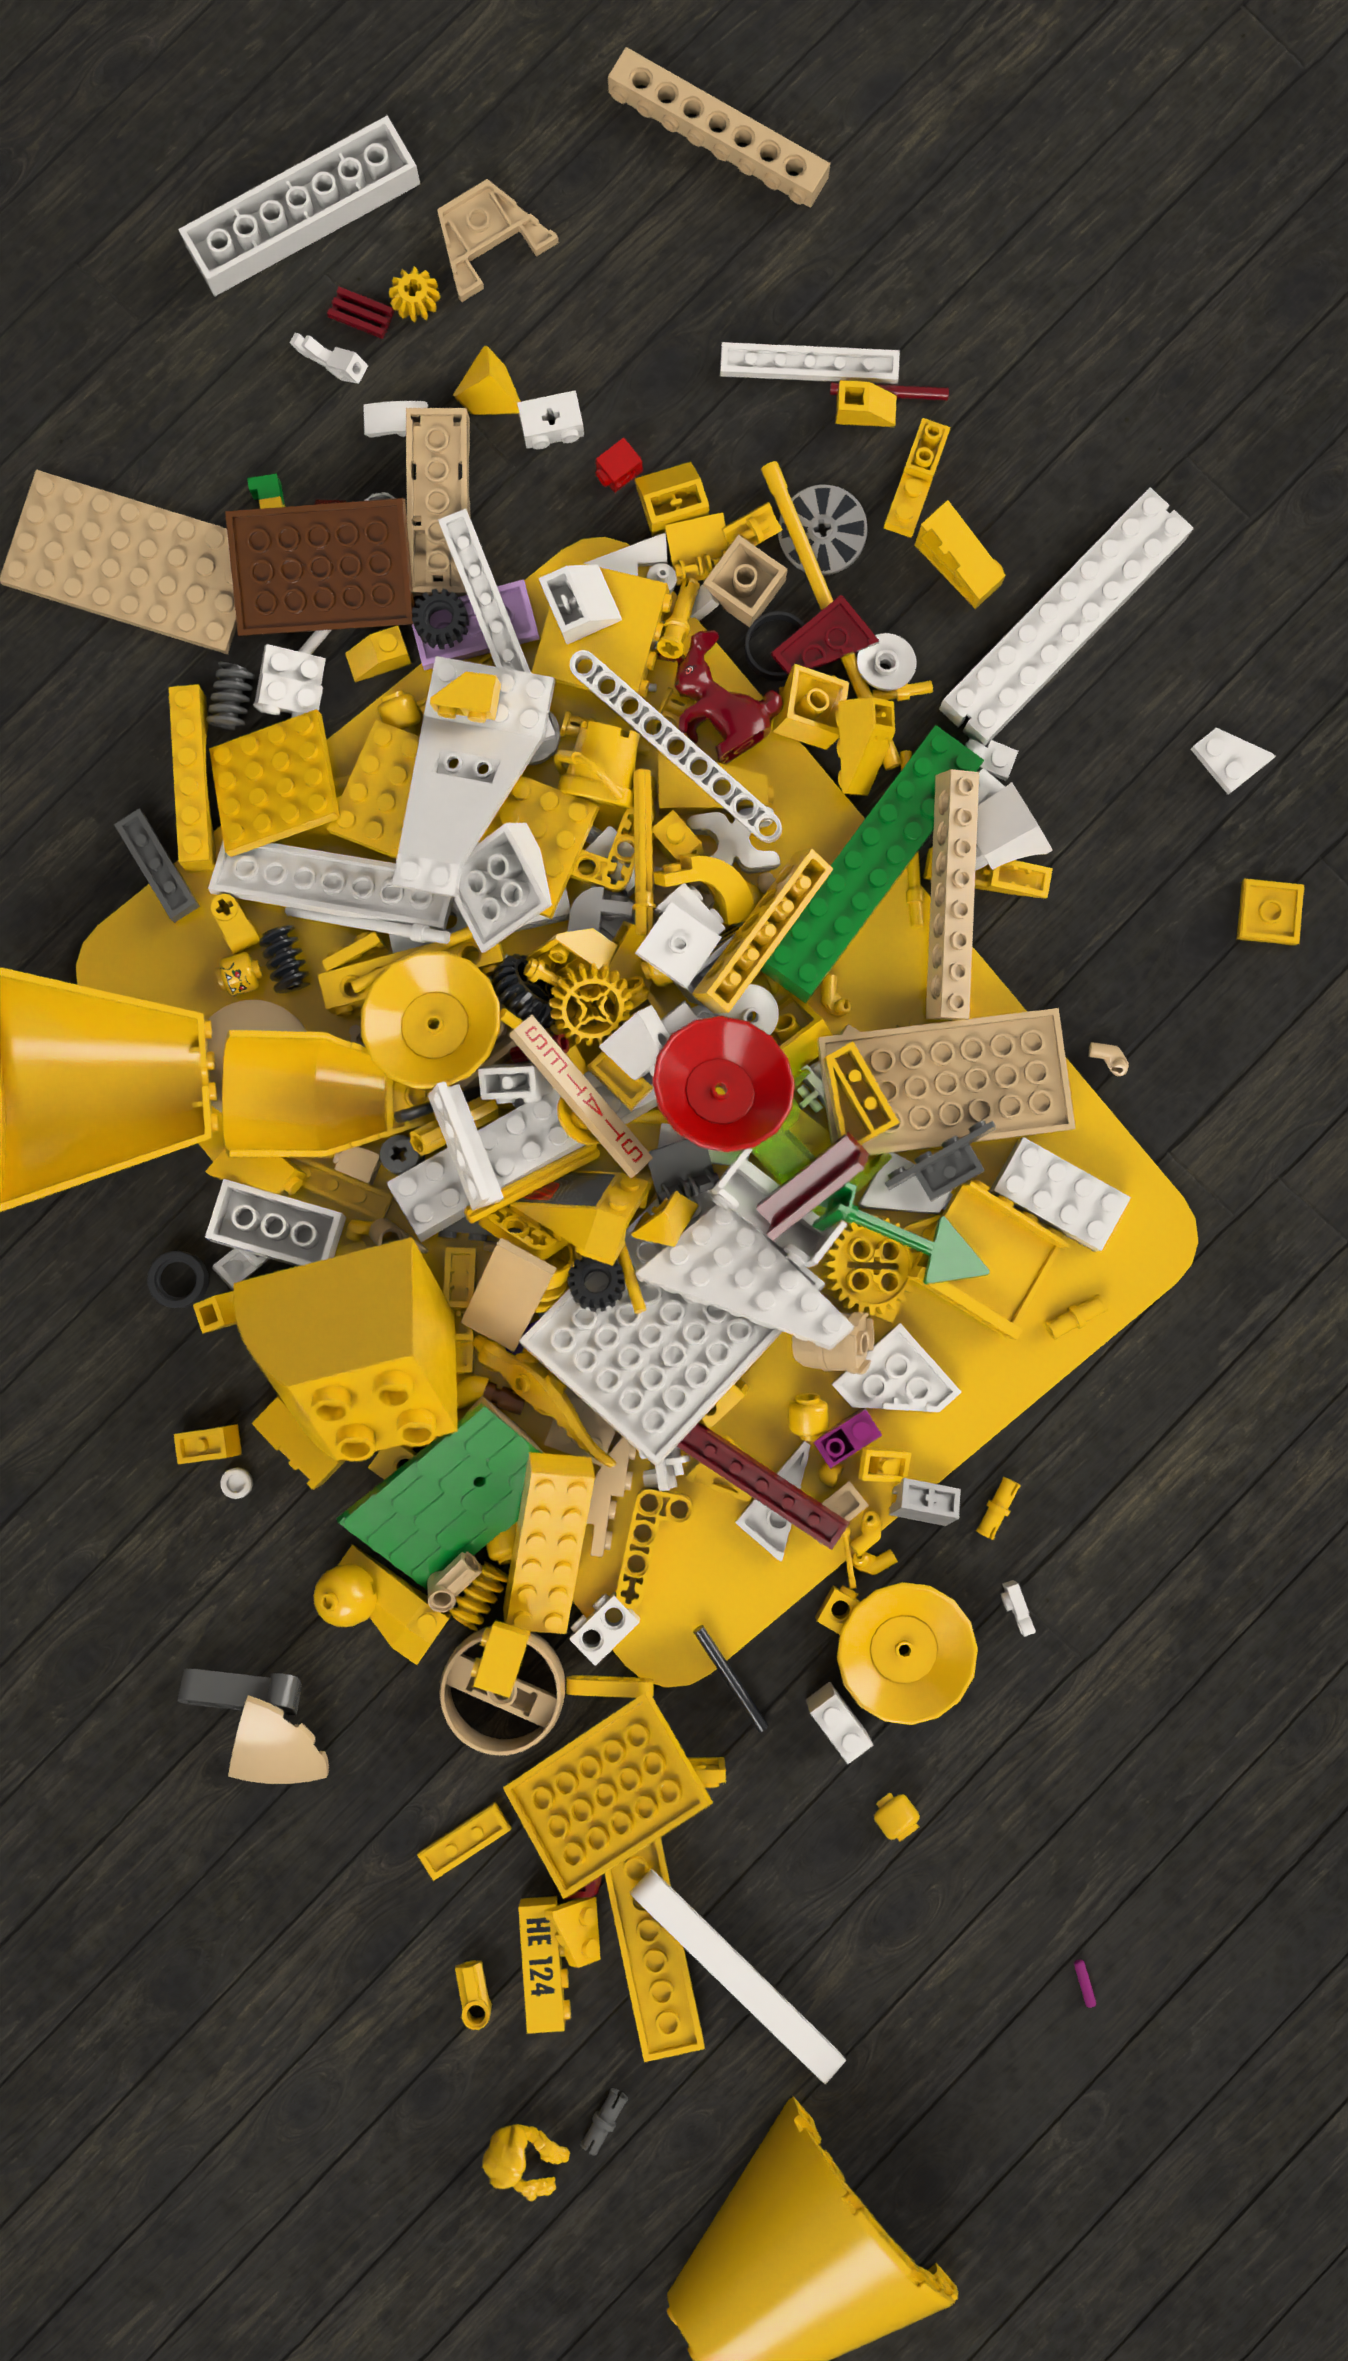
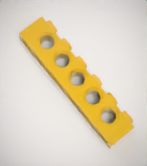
M813 849L795 852L695 988L692 995L713 1014L729 1013L827 879L833 868Z
M474 937L445 950V952L464 959L471 951L479 952V958L473 964L487 977L491 976L497 965L505 959L501 941L484 953H481ZM429 944L317 974L326 1010L332 1015L336 1014L337 1017L353 1014L355 1008L363 1006L370 987L360 991L356 996H349V988L352 986V981Z

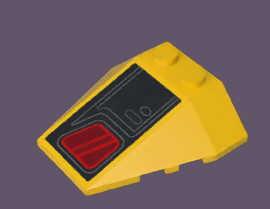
M574 1170L509 1204V1209L537 1227L543 1225L553 1231V1237L557 1240L563 1241L565 1239L576 1246V1252L613 1266L624 1247L628 1224L639 1207L643 1209L648 1207L656 1190L651 1182L635 1176L630 1178L627 1174L621 1172Z

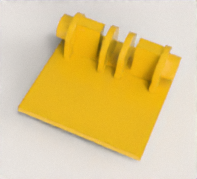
M723 512L665 525L672 566L677 577L676 586L681 585L682 580L686 578L688 582L689 578L697 581L705 580L728 550L729 545L721 530L725 527Z

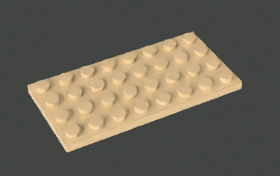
M36 470L0 576V583L2 585L228 655L237 628L227 528Z
M1059 1008L817 1038L831 1144L838 1139L823 1059L854 1041L900 1122L862 1144L869 1153V1156L941 1147L942 1143L954 1136H958L961 1139L970 1134L968 1129L982 1120H985L986 1124L993 1121L996 1125V1130L975 1142L1076 1129Z

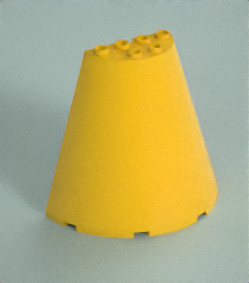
M0 967V1212L211 1139L212 1132H218L217 1113H212V1101H218L217 1083L210 1082V1070H216L215 1053L208 1051L207 1039H212L211 1020H205L203 1013Z
M794 2096L787 2101L667 2293L669 2307L666 2309L667 2314L679 2327L688 2342L689 2347L687 2350L693 2361H830L950 2307L958 2299L957 2286L941 2267L935 2263L929 2270H925L921 2266L918 2268L885 2232L861 2200L844 2182L845 2179L831 2156L819 2145L821 2138L813 2118Z

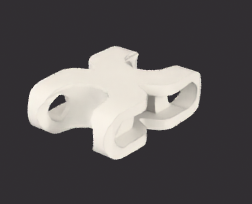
M767 807L771 812L774 813V810H773V809H771L770 807ZM754 808L741 809L738 814L747 816L752 813ZM711 812L691 816L686 821L687 826L695 835H707L716 841L718 850L710 857L720 859L733 866L734 862H737L741 870L746 873L770 871L780 866V858L776 852L757 850L751 845L749 836L752 832L736 818L733 823H730L724 814ZM766 820L762 822L760 828L769 826L773 821Z

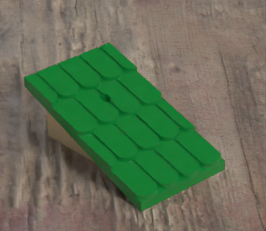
M481 1396L458 1421L457 1432L437 1437L338 1516L336 1520L351 1534L358 1537L370 1546L372 1550L382 1555L396 1568L403 1571L417 1584L427 1590V1582L431 1574L443 1571L460 1553L469 1552L474 1556L498 1534L508 1530L518 1521L529 1452H543L520 1426Z

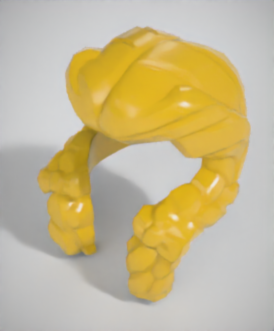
M520 2124L503 2127L493 2134L490 2145L483 2156L482 2168L490 2177L492 2186L498 2189L514 2187L517 2192H521L529 2201H534L537 2198L536 2196L551 2195L556 2189L555 2177L529 2181L521 2178L526 2167L524 2150L528 2143L527 2140L533 2143L536 2150L539 2151L542 2160L552 2164L568 2162L569 2149L552 2142L536 2127Z

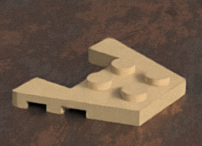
M488 179L437 209L461 302L484 289L483 282L470 264V261L521 232L534 254L538 256L559 243L556 233L551 229L547 230L531 213L527 214L517 206L516 201Z

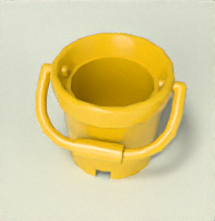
M581 720L573 751L562 749L554 756V764L561 775L557 789L582 799L627 809L633 808V772L635 771L641 734L631 730L630 733L623 732L622 728L608 724ZM562 762L569 763L567 771Z

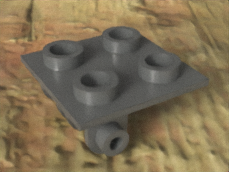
M688 1139L649 1151L653 1158L648 1162L659 1204L665 1198L669 1199L676 1190L689 1199L691 1196H698L702 1192L713 1189L719 1181L717 1173L713 1171L708 1149L699 1147Z

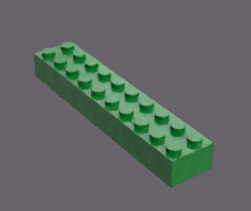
M935 725L831 864L832 872L760 971L804 1003H807L934 830L936 775L951 769L977 772L984 759Z

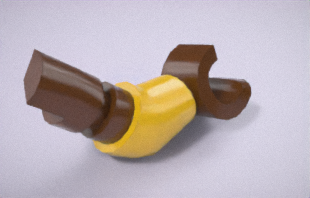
M479 1375L468 1376L457 1383L458 1409L474 1405L483 1396L489 1402L495 1403L497 1408L521 1416L525 1400L519 1395L514 1394L513 1389L504 1386L502 1389H499L497 1384L490 1382V1378Z

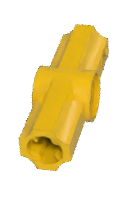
M480 1096L467 1103L476 1128L499 1117V1107L494 1099L481 1100ZM437 1118L410 1132V1143L414 1151H417L421 1156L427 1155L446 1144Z

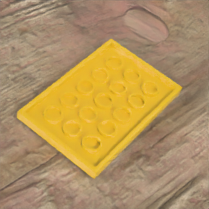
M650 1692L643 1693L503 1787L563 1899L569 1897L713 1804Z

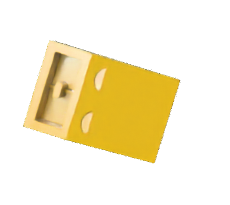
M875 697L839 700L838 709L835 713L840 733V739L837 741V753L841 758L838 783L840 788H842V794L867 796L895 734L894 702Z

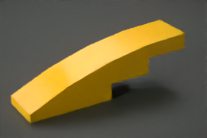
M933 847L928 849L924 879H932ZM1017 860L994 869L987 864L975 871V889L1046 899L1048 898L1052 868Z
M446 1247L443 1294L455 1314L456 1374L474 1373L475 1347L472 1342H474L475 1330L462 1324L461 1320L476 1290V1248Z

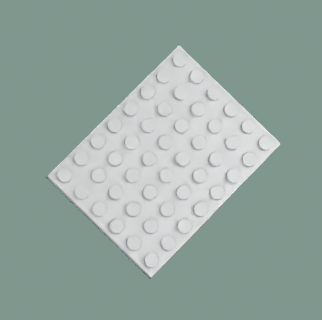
M711 1190L689 1198L699 1206L684 1231L716 1205L712 1200L715 1195ZM658 1197L643 1213L647 1211L650 1215H654L651 1210L653 1206L658 1207L660 1205ZM643 1213L626 1229L625 1243L635 1274L668 1246L636 1239L631 1235ZM768 1239L785 1257L788 1255L784 1250H782L779 1246H777L770 1239ZM803 1265L801 1269L794 1266L819 1292L825 1287V1283L806 1266ZM595 1271L586 1277L585 1287L591 1292H601L607 1287L609 1279L603 1272ZM638 1279L637 1281L647 1310L637 1314L634 1312L626 1284L625 1291H622L623 1297L621 1300H616V1305L613 1308L609 1305L606 1307L607 1311L601 1312L600 1308L596 1309V1312H590L588 1307L586 1309L581 1308L580 1303L576 1304L573 1300L570 1289H568L519 1342L656 1467L783 1332L776 1328L773 1330L753 1323L745 1317L731 1315L729 1311L710 1304L707 1306L687 1299L682 1294L665 1291L663 1287L652 1283L640 1282Z

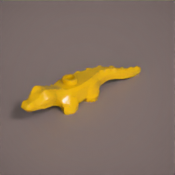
M481 1334L475 1335L472 1344L478 1351V1360L485 1369L501 1373L512 1389L522 1399L531 1404L535 1411L554 1418L557 1421V1425L567 1431V1436L572 1438L579 1448L607 1467L617 1465L616 1461L604 1452L590 1437L573 1404L564 1392L567 1386L551 1371H547L540 1364L541 1362L527 1349L523 1348L521 1353L514 1355L508 1352L504 1346Z

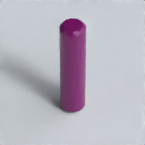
M1078 1959L1074 1962V1967L1085 2004L1088 2008L1096 2006V2000L1085 1962L1082 1959Z

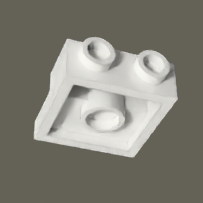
M266 644L254 705L261 706L262 712L272 715H280V711L291 713V718L315 709L319 711L323 689L321 683L326 658Z

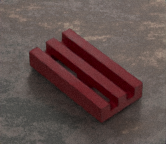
M338 287L336 291L337 296L332 301V308H329L327 312L328 317L383 339L394 315V309ZM343 299H344V300H347V301H349V302H352V303H354V304H357V305H359V306H362V307H364V308H367V309H369V310H372V311H374V312H377V313H379V314H382V315H384L385 317H383V316H381V315H378V314H376V313H373V312H371V311H368V310H366V309H363V308H361V307L355 306V305H353V304H350V303H348V302H345V301H343ZM339 309H344L346 311L356 314L357 316L372 320L382 325L379 328L377 326H374L372 324H369L367 322H364L362 320L339 312Z

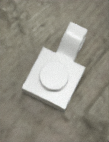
M969 739L965 746L984 759L979 771L984 768L992 776L1006 781L1018 751L993 740H990L988 746L985 747L982 743Z

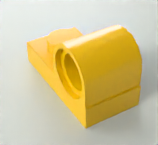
M238 1424L174 1434L178 1464L242 1455Z

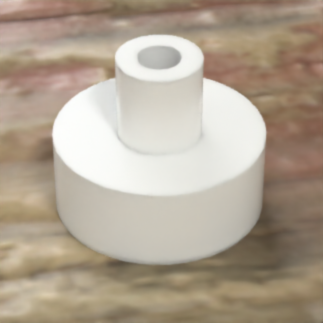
M664 563L655 564L647 573V579L667 583L669 593L673 592L677 577L675 570L671 566Z

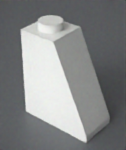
M886 1153L858 1206L867 1209L937 1214L940 1213L941 1209L945 1210L953 1194L949 1191L931 1202L916 1176L888 1190L885 1182L890 1180L887 1176L888 1174L900 1167H904L907 1170L915 1164L896 1153Z

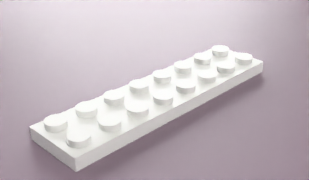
M222 841L208 887L210 893L215 895L229 894L238 899L345 917L384 920L407 925L419 923L428 925L430 929L441 931L446 930L454 900L453 897L392 885L396 863L276 843H269L230 857L225 853L224 842Z

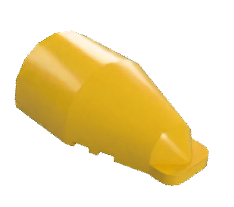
M229 1030L225 1039L222 1069V1125L225 1151L228 1157H326L402 1131L422 1127L436 1120L435 1113L400 1124L394 1118L396 1111L430 1101L428 1095L433 1088L415 1089L391 1080L371 1061L366 1047L337 1038L326 1032Z

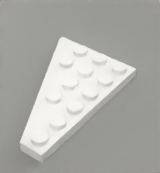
M717 1204L682 1233L675 1247L667 1246L636 1273V1277L640 1282L652 1283L663 1287L665 1291L682 1294L687 1299L707 1306L710 1304L729 1311L731 1315L748 1318L753 1323L773 1330L775 1328L795 1335V1338L803 1341H812L817 1346L828 1350L833 1349L854 1328L760 1231L729 1208L726 1211Z

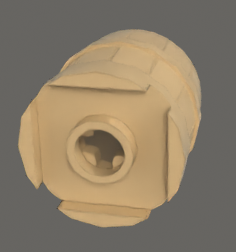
M865 1312L841 1313L854 1328L852 1332L831 1350L817 1346L812 1341L800 1340L793 1335L792 1349L795 1360L801 1363L802 1366L822 1369L823 1371L847 1370L851 1374L863 1375L871 1364V1360H866L867 1351L874 1350V1325L872 1318H866L869 1314Z

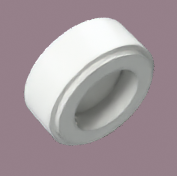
M232 1468L225 1472L221 1478L223 1493L233 1499L246 1496L253 1486L252 1476L244 1468Z

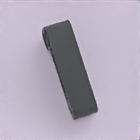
M184 1669L178 1701L190 1705L243 1711L247 1696L249 1695L283 1710L284 1716H296L302 1683L298 1677L288 1674L273 1673L268 1678L199 1669Z

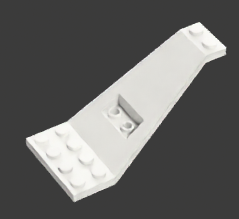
M439 656L435 657L392 885L456 898L464 863L544 740L556 681L554 677ZM466 671L496 675L501 683L496 719H486L485 723L473 722L467 719L468 716L456 715L454 719L437 715L438 712H435L430 705V698ZM458 759V766L451 769L449 767L450 761ZM484 764L488 765L489 769L487 773L480 774V766Z

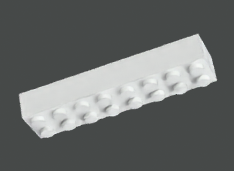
M385 116L178 230L213 295L216 296L420 185L417 166L389 117Z

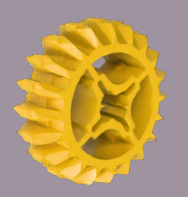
M595 962L590 964L589 970H585L584 965L579 964V972L574 974L572 969L568 968L567 974L569 979L559 977L557 981L561 987H552L551 992L555 998L549 999L550 1007L554 1008L550 1011L551 1018L557 1019L555 1026L558 1030L564 1029L563 1034L566 1038L574 1035L575 1043L579 1044L584 1037L586 1044L589 1046L592 1045L593 1038H597L599 1044H602L604 1042L603 1036L608 1035L610 1037L614 1033V1029L618 1030L623 1025L621 1021H628L631 1018L627 1011L633 1009V1003L629 1001L632 997V992L630 989H625L628 985L627 981L619 979L620 974L617 970L609 973L608 965L604 964L597 971ZM596 983L591 989L581 988L583 985ZM610 990L615 993V1005L611 1013L604 1005ZM571 995L578 1003L575 1009L576 1014L572 1018L567 1014L566 1010ZM591 1000L593 1003V1000H595L598 1008L596 1006L587 1008L585 1001ZM598 1019L601 1021L596 1024H587L590 1020Z

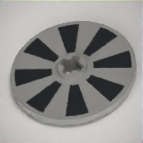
M832 485L808 487L791 499L822 575L835 574L849 567L861 554L867 539V520L858 500L848 491ZM781 515L779 524L782 531L778 532L782 551L796 568L805 572ZM819 524H825L826 528H831L827 530V536L821 537L819 532H814L819 530Z

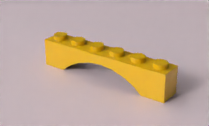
M199 684L169 687L178 860L186 872L214 870L216 848L206 776L207 699Z

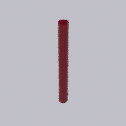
M830 383V395H837L839 383ZM875 384L896 395V398L948 400L949 388Z

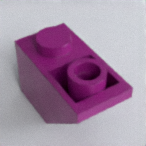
M861 1408L814 1441V1444L829 1468H832L881 1437L882 1434L867 1410Z

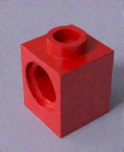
M624 437L596 458L597 471L595 474L604 487L609 485L614 493L643 472L642 459Z

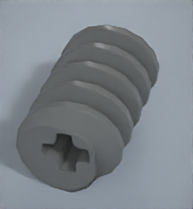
M218 662V665L223 669L216 671V677L221 681L214 682L213 688L218 692L211 695V700L216 704L210 705L208 709L214 716L207 717L206 722L218 728L235 730V726L245 725V721L238 718V714H247L248 711L240 706V702H250V698L242 694L243 691L252 690V686L247 684L245 679H254L255 675L247 671L246 668L236 664Z
M395 1135L388 1138L380 1150V1159L383 1166L397 1176L425 1161V1155L421 1156L417 1151H414L410 1143V1137L404 1135ZM402 1151L406 1152L404 1154L406 1157L404 1162L400 1161L401 1156L399 1154Z

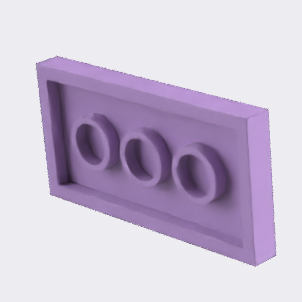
M524 579L497 586L519 644L540 639ZM468 595L458 597L464 603L470 624L467 626V635H461L463 641L460 643L457 640L453 641L455 647L450 648L448 644H445V650H440L438 645L435 646V649L431 648L428 642L425 644L421 640L414 624H412L424 671L434 667L436 656L465 660L490 653ZM438 610L431 615L430 625L436 629L444 628L451 623L452 614L447 610Z

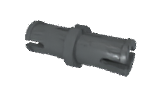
M611 2088L600 2111L594 2113L592 2117L594 2122L580 2143V2146L587 2151L592 2140H594L589 2154H598L607 2134L613 2132L616 2127L615 2120L628 2101V2097L622 2092L617 2102L614 2103L618 2096V2089Z

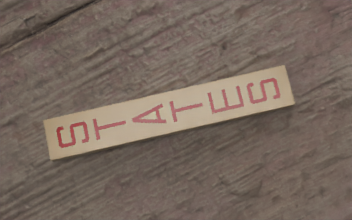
M533 1015L508 1034L630 1178L635 1176L653 1158Z

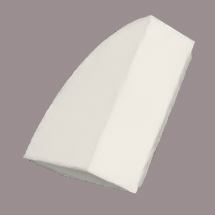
M703 584L697 593L690 616L691 618L696 617L698 621L719 606L718 600Z

